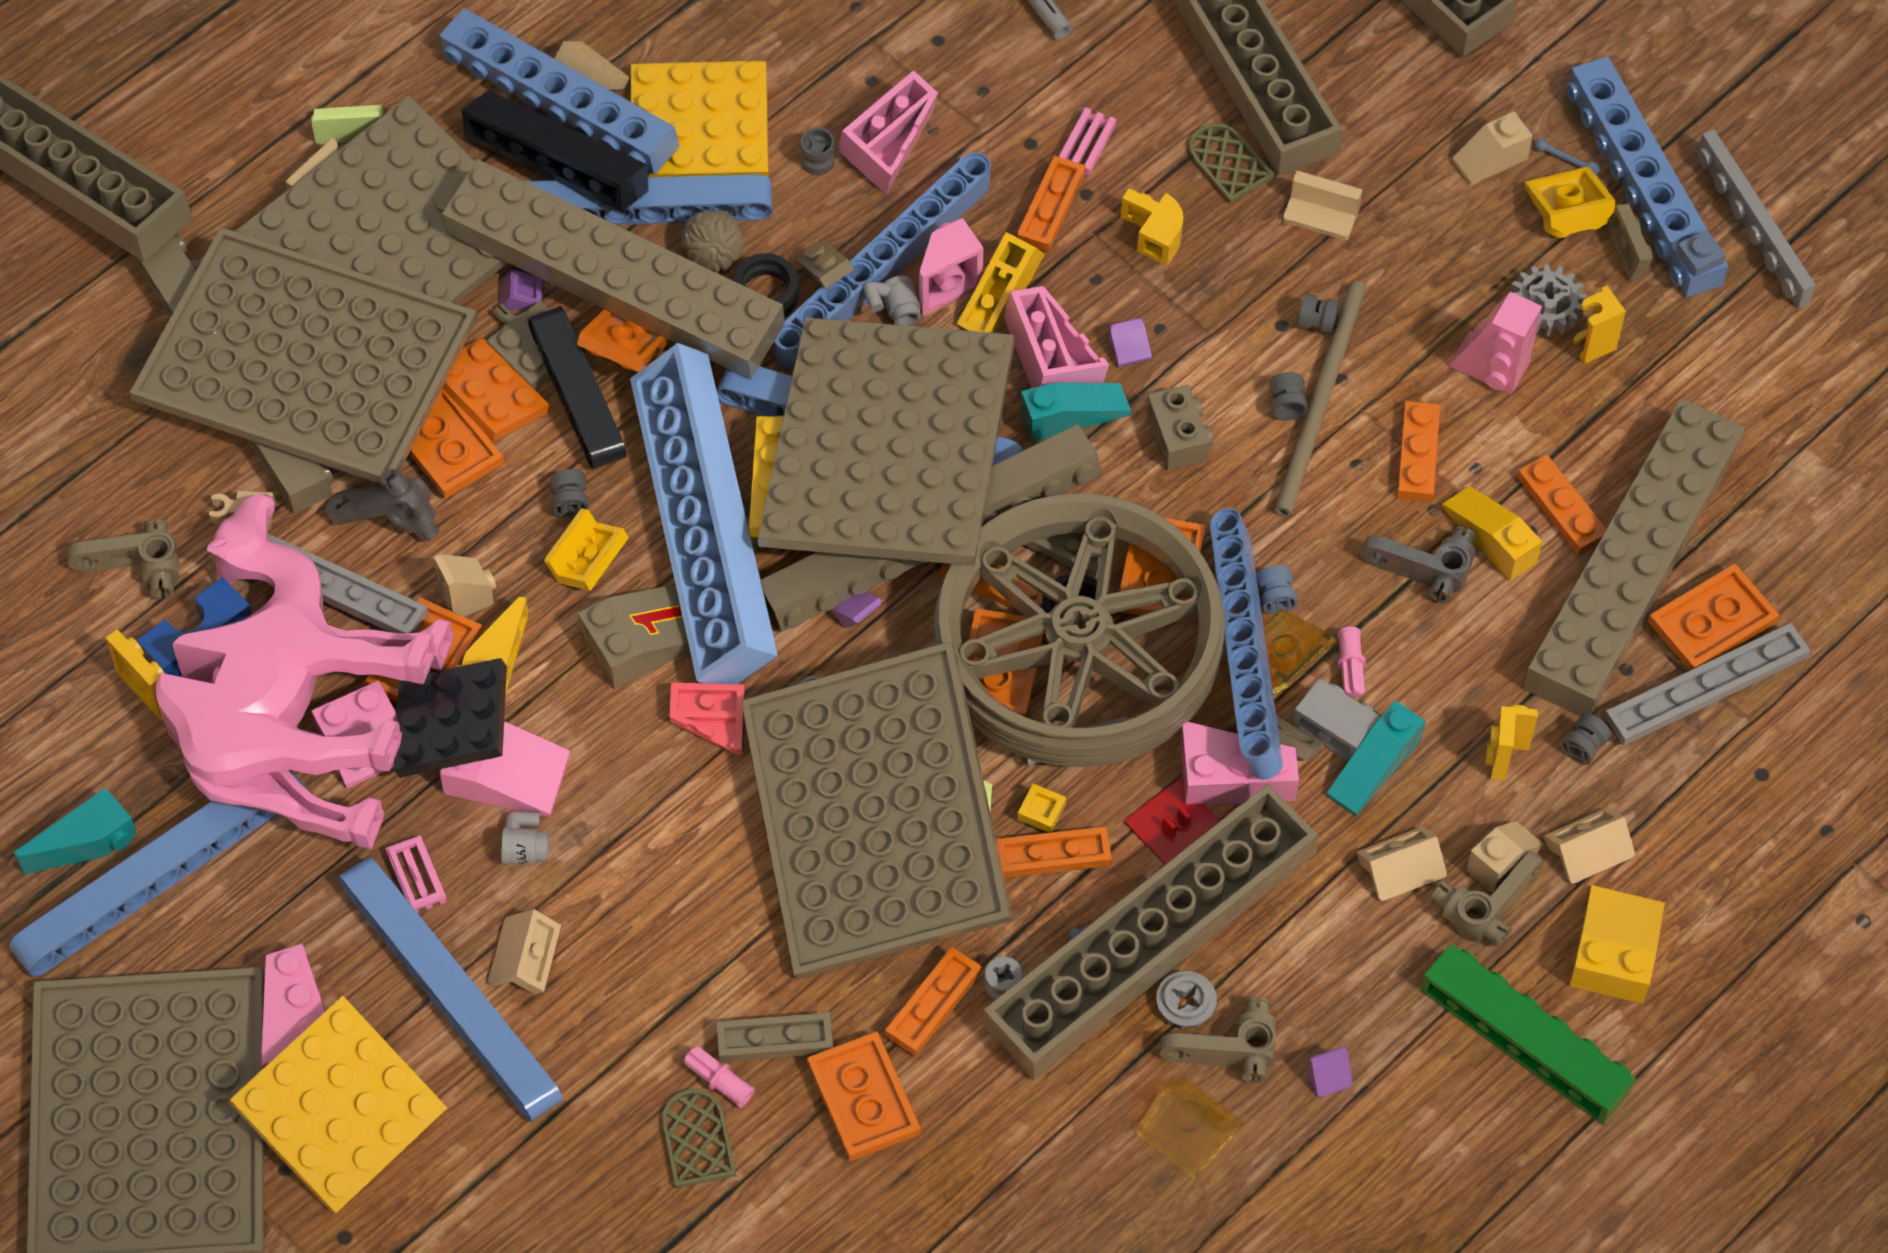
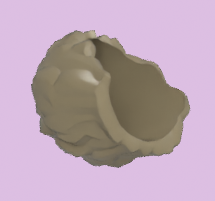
M704 209L702 212H695L685 224L681 235V245L685 250L686 256L692 262L716 272L720 270L725 271L731 267L734 261L738 260L744 246V234L741 227L737 224L735 217L730 215L728 211Z

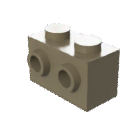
M1189 385L1148 394L1146 414L1167 471L1208 461L1209 447L1213 446V436L1208 425L1203 426L1201 402L1198 397L1192 396Z

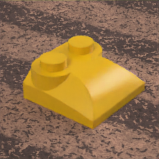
M1589 166L1525 181L1526 191L1543 216L1544 230L1554 237L1563 238L1573 233L1599 229L1609 222L1610 216L1615 212V199Z

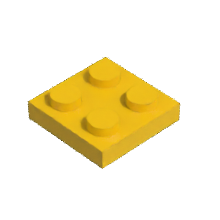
M118 629L106 637V641L116 673L160 720H163L157 701L156 685L159 674L164 673V671L155 661L149 663L142 656L144 652L134 638L126 639Z

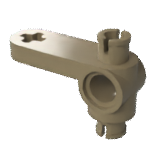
M156 519L157 529H154L153 520L148 521L144 526L146 533L81 541L72 544L67 550L69 567L79 572L142 565L143 581L151 586L150 594L156 599H162V589L165 590L166 598L174 594L173 583L179 579L180 564L177 555L176 538L168 532V523L161 519ZM158 554H165L160 558H153Z
M1533 851L1528 852L1491 896L1481 891H1471L1464 885L1457 890L1448 884L1446 880H1443L1440 883L1441 888L1438 886L1435 889L1431 900L1444 908L1442 916L1454 924L1455 931L1459 936L1466 940H1477L1478 942L1487 938L1496 947H1499L1502 944L1501 940L1505 941L1512 927L1506 925L1500 919L1537 876L1544 864V859ZM1475 912L1482 918L1472 919L1466 913Z
M1257 997L1246 999V1012L1238 1016L1237 1037L1186 1033L1166 1034L1160 1040V1056L1167 1061L1176 1063L1243 1068L1242 1080L1251 1083L1254 1072L1256 1074L1255 1083H1262L1266 1081V1067L1274 1063L1276 1018L1269 1014L1270 1001L1260 997V1005L1257 1007ZM1257 1039L1262 1041L1264 1046L1252 1047L1247 1041Z

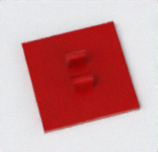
M1180 778L1124 820V823L1164 865L1220 822L1205 804H1186L1184 782Z

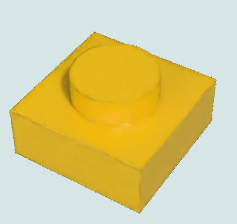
M1033 783L1018 811L1017 820L1052 833L1066 805L1067 797Z

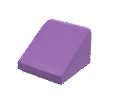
M510 269L501 279L499 305L505 304L509 310H528L540 300L542 301L541 278Z
M1142 318L1109 326L1108 340L1118 367L1152 360Z
M866 592L842 601L831 612L844 628H848L858 624L879 607L882 601L879 597Z
M1345 1047L1311 1057L1307 1076L1316 1096L1324 1097L1351 1087L1352 1077L1348 1052Z

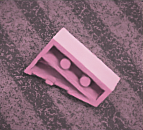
M912 71L842 130L838 151L887 195L933 113L938 92L915 71Z
M1044 286L1010 292L1003 317L1010 334L1014 335L1015 348L1031 388L1054 382L1104 383L1109 363L1103 357L1099 358L1088 345L1089 340L1083 333L1079 335L1068 322L1070 317Z
M1509 292L1492 309L1490 314L1485 319L1483 318L1472 332L1470 331L1466 335L1449 367L1487 383L1492 389L1502 390L1512 395L1530 364L1542 306Z
M1191 722L1185 723L1181 727L1180 750L1186 804H1243L1267 784L1286 802L1296 801L1299 784L1296 748L1280 744L1283 760L1282 769L1275 777L1261 780L1252 775L1241 753L1238 734Z
M303 944L266 955L262 1070L325 1013Z

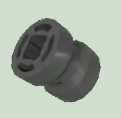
M823 128L807 130L802 135L800 142L802 167L812 175L826 174L832 170L835 164L834 137L828 130Z
M1305 293L1298 327L1304 329L1316 327L1322 333L1332 335L1340 300L1329 298L1323 301L1319 300L1316 295Z
M1284 372L1272 377L1269 381L1270 394L1274 397L1272 401L1274 417L1285 421L1303 417L1307 413L1308 407L1307 399L1302 395L1305 391L1302 375L1294 372Z
M565 469L554 473L551 476L550 484L551 491L555 494L552 501L555 515L563 518H575L580 509L588 510V497L584 493L586 489V476L584 473L575 469Z
M1584 713L1576 721L1575 730L1569 731L1560 741L1562 750L1572 760L1588 765L1597 755V748L1603 747L1610 739L1611 731L1600 718L1593 714Z

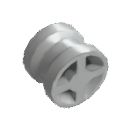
M1006 956L997 957L989 962L985 970L984 983L985 992L989 998L995 1001L1023 978L1020 964L1013 958Z

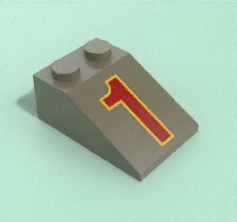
M676 584L609 597L578 612L580 635L614 689L690 652Z

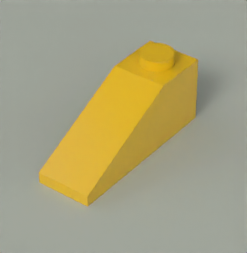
M1006 232L957 325L968 331L994 333L1004 319L1003 315L1010 292L1027 288L1045 254L1036 247Z
M1468 486L1442 503V509L1458 526L1464 527L1463 531L1465 533L1468 528L1474 531L1476 534L1474 543L1509 581H1512L1538 563L1543 541L1518 515L1471 486Z
M518 597L465 652L462 665L457 664L455 668L502 658L507 665V692L529 617L527 599Z

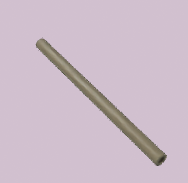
M1352 281L1349 285L1274 512L1281 517H1290L1367 289L1366 285L1362 282Z

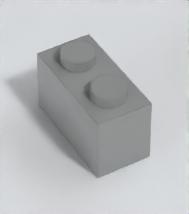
M1319 678L1296 707L1293 726L1324 741L1322 746L1349 761L1381 716L1370 705L1355 701L1347 696L1339 686L1332 683L1328 684Z

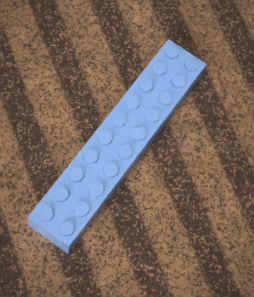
M677 343L647 365L641 372L630 378L696 680L701 683L738 684L778 655L709 356L707 353Z

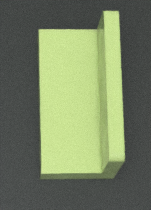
M382 105L314 109L312 127L316 145L326 144L331 138H334L338 143H349L383 116Z

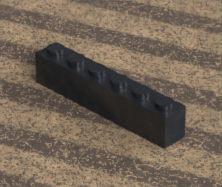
M487 90L462 109L465 138L618 211H625L649 192L646 163L490 90Z

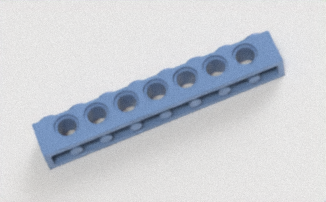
M465 8L439 35L443 47V55L452 64H461L468 68L478 79L489 80L503 93L517 96L529 108L534 110L538 108L548 114L552 120L560 124L564 123L577 132L646 163L647 171L653 175L659 171L680 147L675 127Z
M1607 56L1571 68L1569 82L1566 84L1568 98L1578 106L1584 126L1587 129H1591L1600 154H1605L1610 163L1613 178L1616 181L1619 180L1622 184L1628 204L1631 207H1635L1640 216L1639 219L1643 231L1649 233L1653 239L1657 256L1660 260H1664L1670 269V277L1676 287H1680L1685 298L1723 286L1728 269L1726 261L1700 275L1694 276L1676 252L1678 243L1707 230L1610 58Z

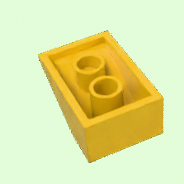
M1592 885L1569 986L1644 1004L1657 953L1665 902Z

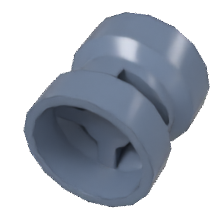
M1283 565L1270 566L1257 574L1258 588L1263 591L1261 603L1264 612L1274 615L1283 614L1297 606V594L1291 588L1293 576L1289 567Z

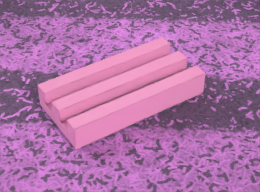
M1085 107L1059 157L1069 160L1087 124L1091 123L1072 161L1080 163L1098 128H1104L1085 163V175L1090 176L1116 127V118L1110 117L1107 120L1104 118V114L1099 112L1096 115L1091 114V109Z
M421 835L386 847L387 856L403 895L417 913H419L418 909L424 907L426 910L433 908L432 904L437 902L440 905L447 903L446 895ZM410 848H417L435 893L428 895ZM399 852H402L420 894L421 898L414 899L396 855Z

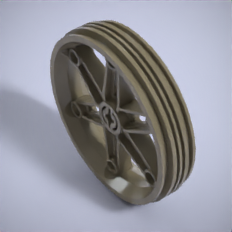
M1061 494L1035 499L1001 513L986 523L981 529L975 566L950 565L942 581L936 602L935 645L950 641L955 645L971 723L984 735L1011 752L1034 761L1066 767H1093L1118 763L1140 756L1166 742L1179 732L1185 723L1191 720L1211 692L1218 676L1224 648L1225 613L1217 582L1206 560L1193 542L1174 524L1159 514L1124 499L1097 494ZM1066 534H1084L1067 587L1010 553L1016 548L1038 539ZM1101 535L1105 536L1106 538L1098 539L1095 538V536ZM1119 539L1131 543L1149 552L1165 564L1178 579L1169 583L1108 594L1115 540ZM1091 556L1101 557L1095 600L1085 596H1078ZM995 565H1001V566H1003L1002 568H999V569L992 568V566H995ZM981 577L1027 618L962 644L960 635L962 615L967 600ZM1016 578L1020 579L1057 603V605L1050 613H1046L1012 582ZM1186 597L1188 598V600L1182 601L1178 600L1177 598ZM1160 602L1163 606L1161 609L1116 625L1113 624V619L1110 615ZM1196 614L1199 632L1198 643L1192 662L1179 682L1174 675L1166 671L1142 649L1133 638ZM1045 633L1048 641L1047 645L997 656L995 651ZM1109 645H1113L1148 677L1144 681L1140 680L1103 656L1102 653ZM977 657L982 660L973 662L968 659ZM1064 658L1070 661L1081 662L1068 704L1058 702ZM1050 664L1042 722L1021 715L1004 705L983 686L979 679L990 675ZM1092 671L1151 707L1137 716L1118 723L1099 727L1074 728ZM1159 690H1167V691H1169L1170 693H1168V694H1159V693H1157L1156 691H1159ZM1062 721L1065 722V724L1054 725L1052 724V722Z

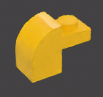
M1129 188L1122 197L1121 218L1142 227L1138 234L1137 252L1168 266L1181 245L1183 229L1182 209L1179 203L1167 193H1165L1160 202H1157L1149 195L1138 193Z

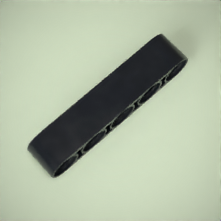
M559 306L529 317L528 326L532 338L591 469L594 470L626 458L627 453L622 437L582 348L577 345V336L563 307Z

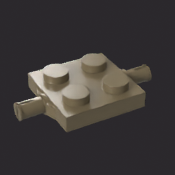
M540 300L523 314L515 316L505 304H500V309L496 307L493 315L504 324V327L486 341L535 390L543 383L550 381L551 378L532 338L528 326V318L550 309Z

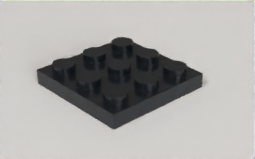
M502 658L428 673L424 684L399 680L397 722L400 724L402 738L394 759L393 769L399 778L503 756L507 665Z

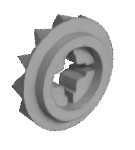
M1180 971L1169 975L1161 982L1157 990L1156 1001L1159 1014L1161 1013L1167 1019L1168 1024L1174 1023L1186 1029L1188 1026L1196 1025L1200 1027L1204 1021L1212 1018L1216 1008L1217 995L1211 982L1203 975L1192 971ZM1194 991L1193 1004L1195 1006L1186 1005L1179 1010L1180 999L1177 996L1185 998Z

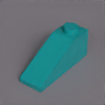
M1054 382L1021 391L1020 415L1031 442L1052 437L1077 424L1082 429L1130 416L1132 412L1120 383Z
M1395 700L1374 724L1327 791L1326 796L1356 817L1422 740L1425 720Z
M104 788L14 852L20 870L27 874L106 857L115 850L125 848L137 833L130 815L111 793Z

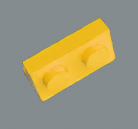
M582 508L545 557V563L559 584L591 591L629 537L623 528L596 522L590 511Z
M1523 705L1501 706L1497 726L1491 725L1489 743H1487L1485 765H1491L1492 780H1506L1513 749L1530 750L1538 718V710L1528 709Z

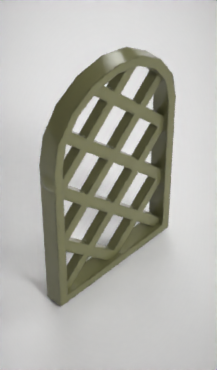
M1224 124L1203 126L1193 134L1190 140V155L1193 161L1230 204L1275 178L1273 171L1246 140L1230 126ZM1212 131H1224V138L1211 136ZM1229 134H1231L1237 140L1228 139ZM1196 139L1206 141L1205 149L1193 148ZM1210 141L1223 143L1221 151L1209 150ZM1227 144L1239 145L1238 154L1225 152ZM1243 147L1251 156L1242 155ZM1196 153L1203 154L1202 162L1197 157ZM1207 155L1219 156V164H1207ZM1224 157L1237 159L1235 168L1223 166ZM1240 161H1253L1252 170L1239 168ZM1257 163L1265 172L1256 171ZM1208 169L1217 170L1216 178ZM1221 171L1234 173L1233 180H1220ZM1238 173L1251 175L1249 184L1237 182ZM1255 176L1263 177L1260 180L1254 182ZM1222 185L1231 186L1230 194ZM1235 187L1244 188L1241 191L1234 194Z
M700 1089L685 1090L676 1094L667 1102L663 1111V1132L666 1137L675 1188L736 1176L725 1123L726 1117L722 1107L712 1094ZM693 1096L690 1101L685 1099V1097ZM699 1097L711 1101L706 1110L695 1105ZM677 1101L686 1105L679 1116L670 1111ZM715 1106L720 1114V1119L710 1114ZM690 1109L702 1115L695 1125L684 1119ZM667 1115L676 1120L669 1130L667 1127ZM706 1118L718 1124L711 1134L700 1129ZM680 1123L691 1129L684 1140L673 1134ZM721 1128H723L725 1143L715 1138ZM695 1133L707 1139L700 1149L689 1143ZM670 1138L681 1144L674 1154ZM711 1142L722 1148L715 1159L704 1153ZM684 1148L696 1154L689 1164L678 1158ZM726 1153H728L731 1168L720 1162ZM700 1157L712 1163L705 1174L694 1168ZM675 1163L685 1168L679 1178L677 1177ZM716 1166L725 1171L711 1175ZM689 1172L698 1176L697 1178L684 1180Z

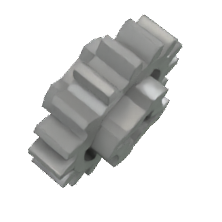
M1545 264L1543 271H1539L1535 266H1532L1529 275L1521 272L1518 282H1513L1511 290L1512 293L1542 306L1537 332L1540 328L1545 329L1547 336H1551L1552 329H1557L1560 334H1564L1566 325L1572 328L1576 327L1577 319H1582L1584 310H1581L1582 302L1587 298L1586 294L1582 293L1583 283L1574 284V273L1567 276L1563 275V267L1561 266L1557 268L1556 272L1551 271L1549 264Z

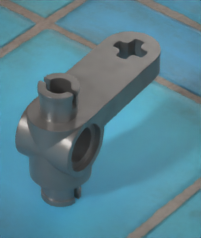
M396 468L395 471L391 469L383 474L380 479L382 484L379 483L344 491L333 497L325 507V512L336 525L386 515L392 523L403 527L407 533H415L420 542H424L425 539L426 541L433 539L439 532L438 526L433 522L436 512L429 502L431 498L429 487L419 479L405 478L400 468Z
M1455 527L1452 537L1443 539L1435 555L1381 536H1369L1364 541L1360 555L1364 561L1374 567L1431 586L1428 591L1429 597L1436 601L1439 593H1441L1440 603H1448L1451 599V594L1459 592L1467 581L1468 572L1476 555V549L1472 545L1476 534L1468 528L1465 536H1462L1464 527ZM1451 565L1456 567L1457 569L1452 570L1446 568L1445 566Z

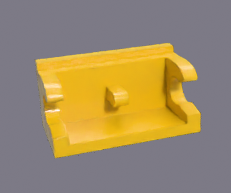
M1607 285L1602 287L1599 293L1586 298L1581 305V310H1587L1589 307L1594 306L1592 316L1587 320V329L1576 334L1573 340L1574 345L1586 340L1584 350L1579 354V359L1583 364L1617 349L1626 311Z

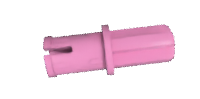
M1345 627L1337 633L1340 650L1337 666L1341 669L1344 692L1347 696L1354 699L1362 696L1365 692L1363 667L1366 665V659L1362 656L1360 629Z
M697 1046L693 1047L684 1059L685 1065L709 1082L708 1088L711 1090L716 1088L739 1108L744 1107L753 1096L755 1088L735 1075L730 1070L729 1064L722 1065Z

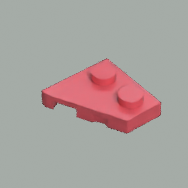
M671 683L670 722L736 755H742L744 713L741 700H744L745 696L744 684Z

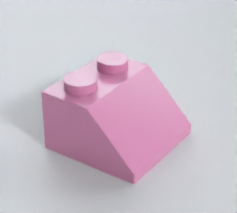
M963 218L952 223H945L931 234L919 271V311L922 315L975 291L983 276L984 248Z
M379 680L312 710L317 734L327 737L364 735L379 727L387 719L397 721L395 710ZM372 767L337 770L346 789L385 772Z

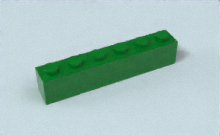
M1451 943L1424 974L1421 992L1604 1126L1630 1095L1635 1077L1631 1075V1072L1625 1065L1618 1061H1611L1600 1052L1595 1043L1586 1038L1581 1039L1570 1031L1568 1025L1562 1019L1556 1016L1551 1017L1544 1012L1532 997L1527 994H1520L1508 985V982L1502 975L1494 971H1488L1478 963L1476 957L1465 949L1460 950Z

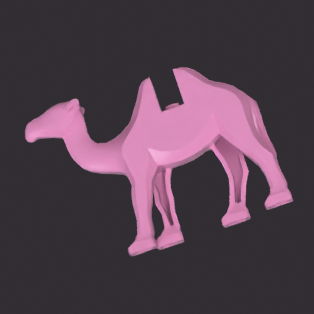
M258 494L247 497L240 504L234 515L223 520L213 536L212 542L207 547V551L213 555L217 568V581L223 577L232 585L236 580L257 579L270 583L275 587V592L261 609L244 620L184 634L174 641L172 645L182 677L164 673L159 674L156 696L163 722L169 736L181 748L184 764L192 782L209 800L232 805H244L277 813L287 817L301 830L321 833L341 841H352L358 847L372 849L384 818L381 800L367 798L351 807L329 803L312 795L288 770L319 775L335 770L372 767L376 770L388 772L392 767L401 743L402 733L400 732V724L397 721L387 719L379 727L364 735L344 737L321 736L300 730L296 726L303 718L310 703L316 678L319 675L337 671L356 675H381L397 680L424 684L430 668L442 670L453 641L451 622L437 619L430 627L420 633L399 634L379 630L359 629L345 631L327 625L323 614L321 581L314 562L296 549L268 541L269 518L275 511V502L268 494Z

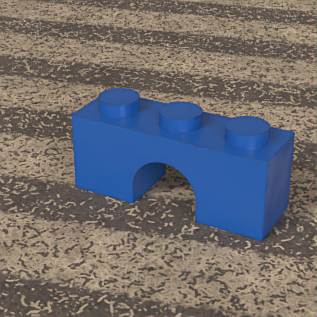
M223 577L194 597L198 615L203 620L197 628L191 631H179L164 619L136 640L144 652L142 656L149 663L155 661L165 674L182 677L172 645L178 637L234 623L252 615L250 605Z

